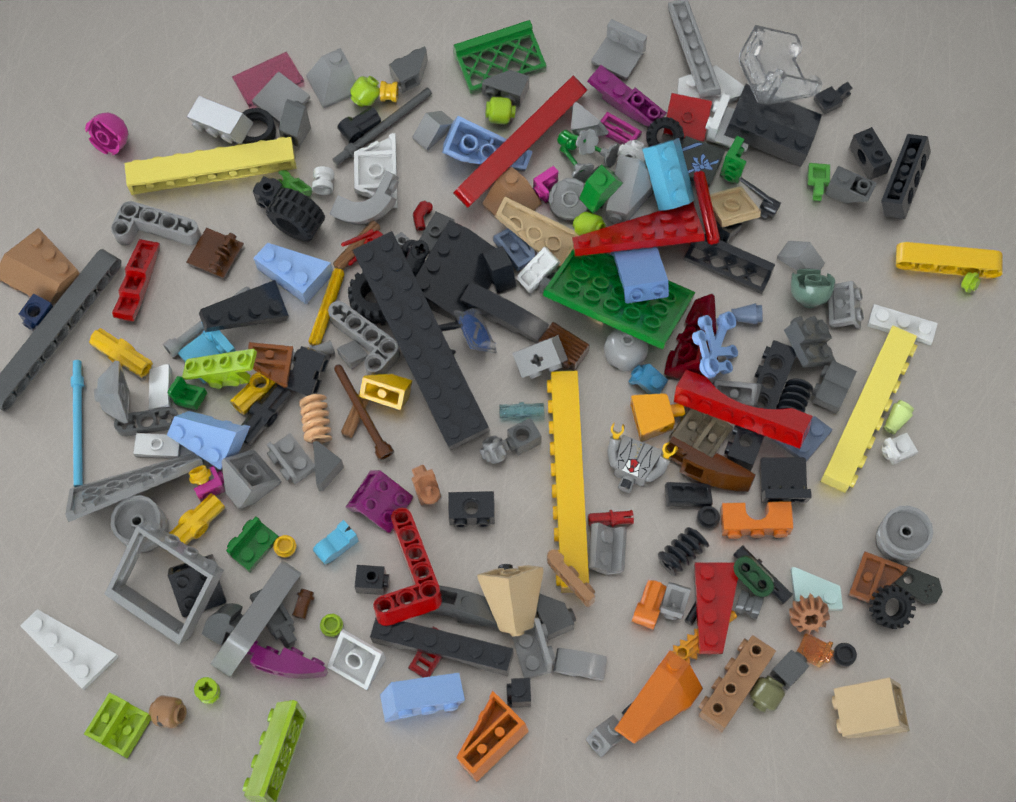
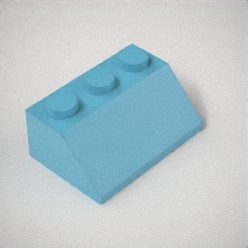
M679 138L642 149L659 211L674 209L695 200Z

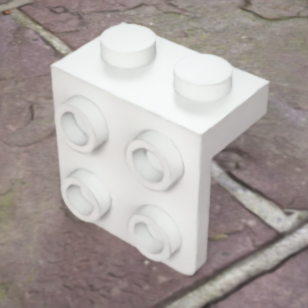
M722 93L720 101L716 100L712 109V112L715 113L714 117H709L705 129L709 131L706 140L730 148L735 139L724 134L735 109L728 107L730 95ZM743 143L744 152L747 151L749 144Z

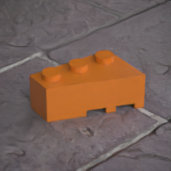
M494 691L491 692L488 703L478 716L479 719L476 725L470 731L456 757L460 765L476 782L529 732L526 723Z

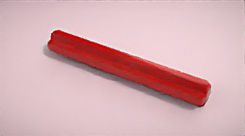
M703 171L694 172L693 179L707 241L710 245L717 244L720 237L706 176Z

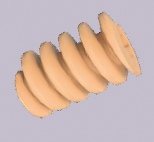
M322 394L308 395L299 402L300 413L303 416L301 418L302 430L304 432L303 438L308 443L318 441L322 444L332 440V436L325 435L331 432V428L324 427L330 424V420L325 418L329 415V412L324 410L328 407V404L321 402L327 399Z

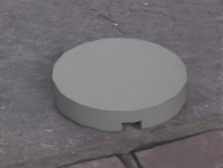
M565 178L552 187L549 193V204L557 217L573 221L582 212L588 211V208L579 199L585 185L582 181L576 178Z

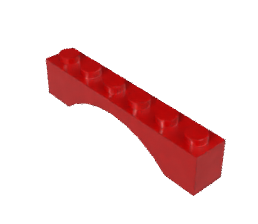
M689 370L685 371L675 390V403L799 449L809 433L813 418L812 415L793 408L763 409L742 404L720 392L707 377Z

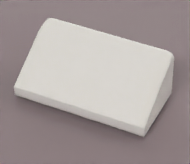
M169 364L150 369L149 410L172 407V399L167 393L172 384V368Z

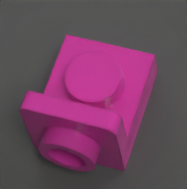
M554 165L533 179V190L538 198H541L545 203L549 201L548 190L552 189L558 182L559 171Z
M214 466L210 467L214 479L208 480L206 483L194 488L200 502L210 493L217 496L225 492L223 473L221 470L217 472Z

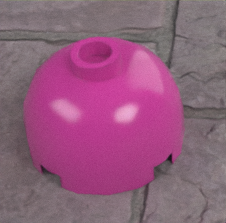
M99 113L87 122L85 126L86 133L89 131L91 136L89 138L91 144L104 154H108L109 151L113 153L112 155H115L127 143L129 135L127 126L120 117L113 113Z

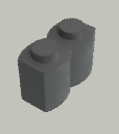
M832 360L830 366L825 364L820 375L824 379L821 384L816 383L811 394L815 396L812 403L837 414L857 371Z

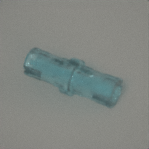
M519 402V404H499L500 419L545 417L544 403L524 404V402Z

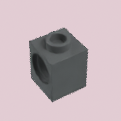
M529 418L507 429L508 438L505 439L510 450H515L517 455H520L540 445L542 436L533 420ZM524 434L528 439L520 441L517 437Z
M791 649L772 669L770 675L788 690L809 667L806 663L807 659L801 653H795Z

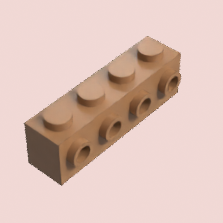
M754 635L749 640L743 639L737 649L740 654L736 660L731 657L724 668L728 671L724 678L718 677L711 687L715 691L710 698L705 696L698 706L701 709L699 717L721 732L724 731L776 652L775 649Z

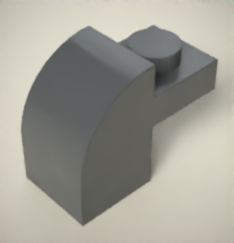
M235 603L222 606L207 619L202 635L219 645L225 643L244 616L241 614L243 606Z

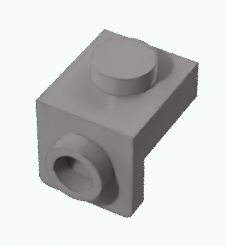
M672 582L668 583L660 610L661 613H664V617L671 620L683 619L691 588Z
M614 715L598 725L586 738L591 748L600 757L604 756L610 748L625 738L614 730L619 723Z

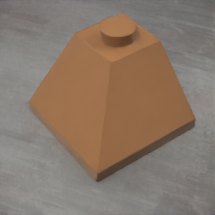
M512 166L496 180L482 203L494 216L504 197L533 211L542 205L527 179Z

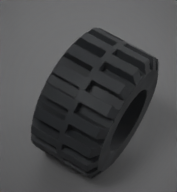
M289 188L280 189L266 210L267 217L280 231L294 239L306 242L313 239L325 220L324 212L312 199L299 191Z
M363 271L361 274L357 272L355 279H351L350 287H348V298L351 308L375 326L377 323H381V326L386 325L385 322L387 320L378 302L371 303L364 299L372 290Z

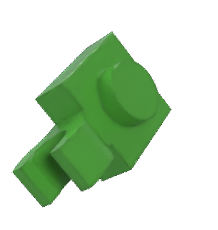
M809 163L807 185L814 186L813 201H821L824 186L828 187L830 182V164Z
M287 170L278 172L282 175L283 180H277L281 182L283 188L293 189L308 197L311 196L312 188L300 178L292 177Z

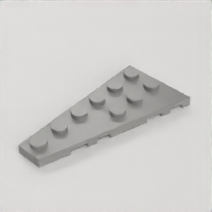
M191 453L71 488L65 513L68 522L187 474L193 468L204 465V459L195 453Z

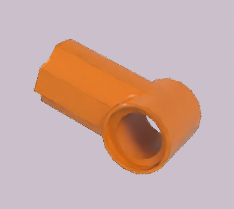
M648 580L642 594V599L637 604L631 622L654 630L667 586L655 580Z

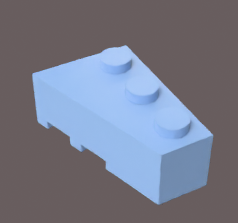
M267 243L254 257L256 267L260 272L271 280H275L278 285L305 304L329 280L333 271L331 262Z
M187 411L174 417L167 436L221 470L223 458L239 454L250 426L233 424L231 421H221L213 419L212 416Z
M459 673L391 682L380 694L385 722L421 714L429 715L439 710H444L445 712L454 711L465 701Z

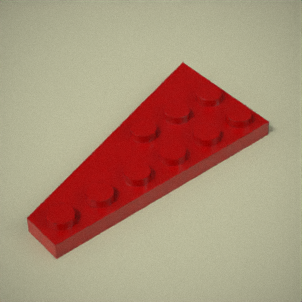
M692 201L689 204L674 209L657 211L573 237L572 242L575 256L700 242L704 241V231Z

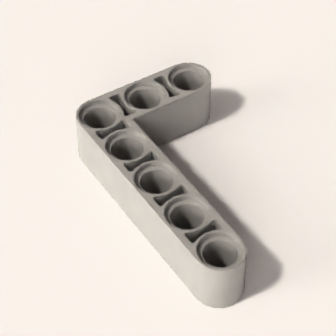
M282 560L211 662V665L229 677L232 675L293 587L301 572Z

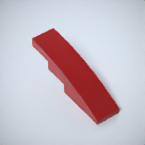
M139 239L125 267L126 276L118 290L119 298L112 311L113 318L128 321L135 320L153 273L160 243Z

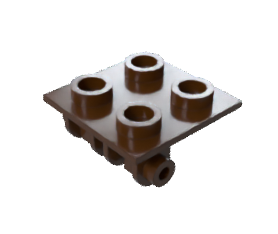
M206 227L186 263L224 279L244 243L236 240L237 236L233 233L224 235Z

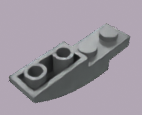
M439 585L442 598L441 606L434 611L426 613L456 617L458 623L498 628L485 596L457 588Z

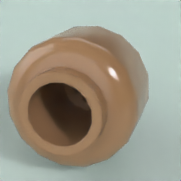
M159 696L149 708L152 722L156 726L176 728L183 723L187 714L183 701L180 698L171 696Z

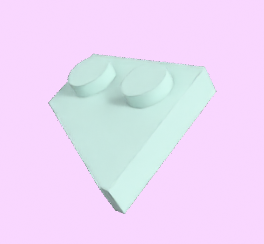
M796 567L791 568L794 601L799 602L800 595L807 598L811 593L814 598L820 596L823 602L827 603L828 611H842V596L839 585Z

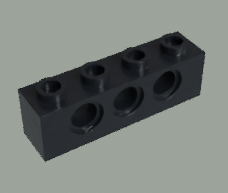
M907 134L881 200L885 216L906 219L931 154L928 136Z

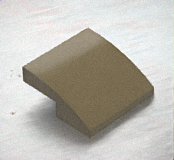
M689 408L669 438L671 439L674 436L706 455L713 457L733 429V426L724 420Z

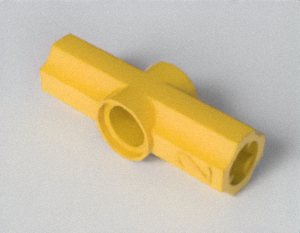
M102 328L95 330L91 334L90 345L104 353L110 361H120L121 367L124 366L141 378L147 376L153 365L152 361L137 352L124 339H117Z
M257 372L251 376L249 383L230 400V403L240 414L245 415L257 400L263 399L276 382ZM261 383L266 384V385H265L264 387H262V388H257V387H256L258 384H261Z
M210 493L194 510L186 511L180 517L178 525L169 534L176 535L181 542L187 545L191 540L201 537L207 531L209 523L226 507L215 495Z

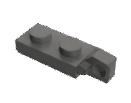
M261 590L254 592L250 595L249 598L252 601V603L256 599ZM281 603L266 626L276 640L280 638L285 648L288 649L295 645L297 639L293 634L295 630L293 626L294 621L283 603Z

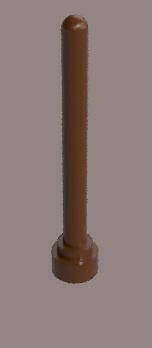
M335 365V373L376 445L374 453L379 461L388 458L394 453L392 446L381 438L342 365Z

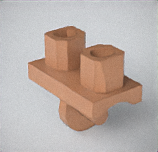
M424 465L413 468L412 473L414 477L411 480L420 505L436 503L442 496L433 470L427 471Z

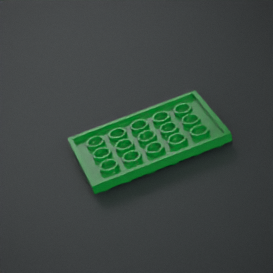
M573 248L544 289L543 296L663 350L692 302L695 292L668 280V297L625 303L624 289L614 257L608 253L575 256Z

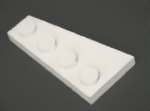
M38 609L20 625L83 690L119 657L114 652Z

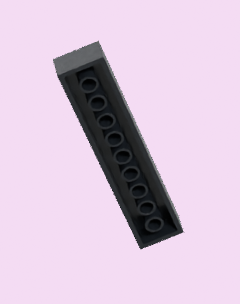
M393 231L353 249L352 251L449 449L452 450L489 432V426Z

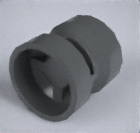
M741 590L734 612L742 614L746 611V614L757 620L764 597H750L749 592Z

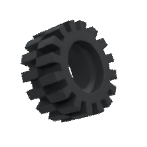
M671 117L658 118L647 129L646 142L648 147L660 144L657 140V133L662 128L670 129L673 133V139L679 138L681 145L683 144V128L678 121Z
M884 585V588L879 587L877 589L878 593L873 592L872 596L875 599L869 600V603L873 604V607H869V611L873 612L871 617L876 620L877 624L891 629L904 628V624L908 625L910 623L908 618H914L915 615L911 614V610L916 611V607L912 606L915 600L910 598L912 594L907 592L906 589L893 585ZM891 598H895L899 602V609L893 616H889L885 609L888 600Z

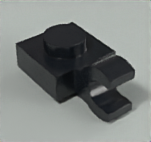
M849 82L842 84L837 90L831 86L815 94L814 101L825 115L842 106V99L851 95L850 90L853 88Z

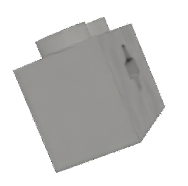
M558 335L512 353L522 378L530 376L533 379L543 375L542 370L549 368L550 372L562 367V362L568 360ZM542 356L544 360L539 361L538 357Z

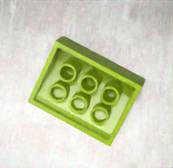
M298 701L277 702L275 709L271 708L267 718V722H270L268 729L263 731L260 737L259 745H261L259 754L254 755L251 763V768H253L251 777H247L243 785L244 796L247 799L255 802H277L307 716Z

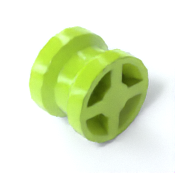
M203 677L194 686L196 697L205 704H212L220 697V687L212 678Z

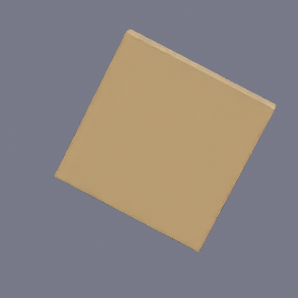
M742 186L710 194L715 219L721 227L759 218L761 215V211Z

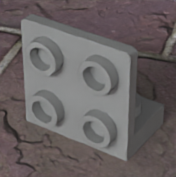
M611 19L607 25V37L593 56L591 63L598 67L602 65L611 73L627 79L646 50L647 36Z
M539 618L534 619V628L524 631L523 635L512 636L524 678L531 679L552 672V665H555L553 648L546 644L548 642L545 623L541 624Z

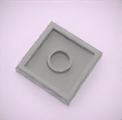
M278 71L253 98L252 103L256 107L268 111L273 119L280 124L287 99L294 102L299 101L305 105L309 101L310 95Z

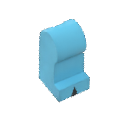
M343 520L337 525L335 530L314 546L313 552L326 565L358 543L359 540L356 533Z

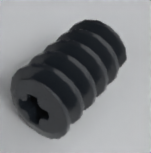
M799 378L788 380L785 383L776 409L793 408L805 413V407H807L808 400H810L813 386L806 380Z
M685 528L684 534L680 533L678 535V540L673 539L671 546H665V552L660 551L658 553L660 563L673 576H676L674 569L680 572L683 571L681 563L686 566L690 565L687 557L693 560L696 559L694 551L699 554L703 553L701 545L706 548L709 547V543L704 536L693 528Z

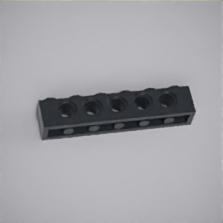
M773 340L771 347L766 346L762 356L765 359L764 365L758 366L754 376L758 378L757 383L761 384L758 402H762L765 405L763 409H776L796 357L792 346ZM776 364L780 369H773L770 365ZM763 383H769L773 388H765ZM735 425L732 431V435H735L733 443L728 441L724 454L728 455L727 458L751 471L765 436ZM746 440L750 443V446L745 447L739 441Z

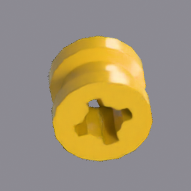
M381 81L380 101L391 100L397 103L399 93L398 82L387 83L386 81Z

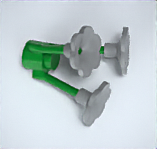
M593 129L588 131L582 130L579 136L568 130H563L557 138L558 144L561 145L559 150L574 165L575 171L572 173V177L583 183L591 176L594 165L592 163H577L568 150H575L578 147L579 153L582 155L586 153L591 154L595 150L605 157L604 166L609 168L616 162L619 144L615 143L609 149L597 147L599 139Z

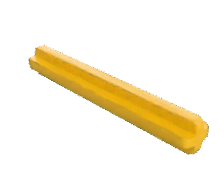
M334 268L308 340L309 345L315 346L322 342L330 319L328 308L330 304L336 301L345 275L342 269Z

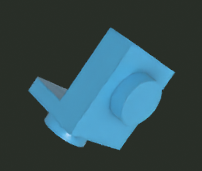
M651 364L638 365L631 372L632 377L628 381L631 385H639L648 394H660L668 379Z

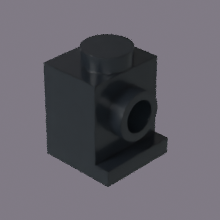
M511 678V683L507 684V705L510 708L531 707L530 678Z

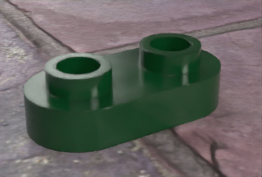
M744 555L736 560L733 568L735 575L755 595L765 597L773 591L775 586L774 579L753 557ZM748 563L750 570H744L742 564ZM759 581H766L767 586L761 587Z

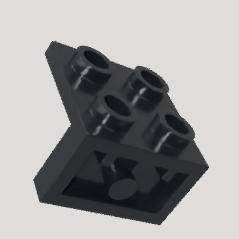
M763 457L760 459L762 503H807L812 498L811 489H807L806 458Z
M213 554L204 556L207 559L215 561ZM183 563L170 567L167 576L182 617H186L189 615L207 577L188 564ZM220 580L204 610L226 603V597Z

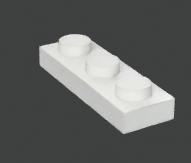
M874 304L867 327L889 333L893 325L916 335L915 341L931 345L938 323Z

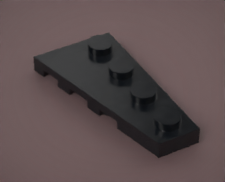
M275 280L202 308L199 312L205 332L286 321L289 317Z

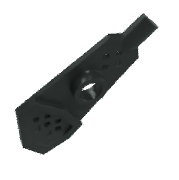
M906 566L908 567L906 572L894 583L906 589L907 592H910L913 597L924 605L937 603L943 593L939 578ZM910 576L913 582L910 584L905 583L904 577Z

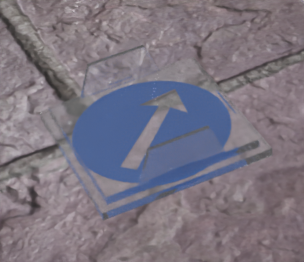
M471 308L466 312L455 310V316L469 348L497 353L496 342H493L483 317L478 315L482 310Z

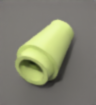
M902 400L894 403L884 429L895 435L913 416L914 408Z

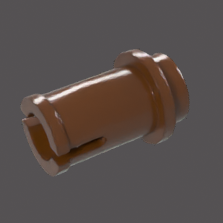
M301 589L296 594L298 599L292 616L306 620L311 601L315 598L313 597L314 592Z

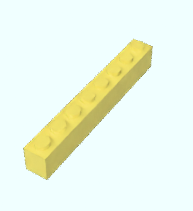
M279 137L268 141L260 140L255 143L236 144L230 147H216L215 149L204 151L196 150L185 154L176 153L172 156H157L152 159L133 160L124 163L126 184L131 195L297 169L291 137Z
M892 325L820 482L846 493L849 486L854 487L858 479V475L855 472L858 467L862 469L867 459L864 452L866 448H872L876 437L872 436L874 430H880L884 421L881 415L883 411L888 412L893 400L889 399L892 392L896 394L901 384L898 377L900 374H905L910 364L906 360L908 356L913 357L918 346L914 344L917 338L916 335Z

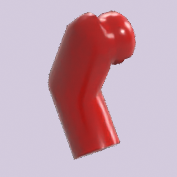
M421 201L414 210L413 220L416 231L426 229L424 216L433 210L431 202Z

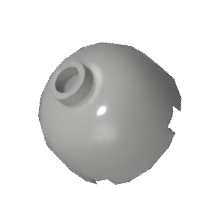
M615 329L608 335L605 342V358L611 366L619 368L618 370L632 371L636 366L642 365L648 354V344Z

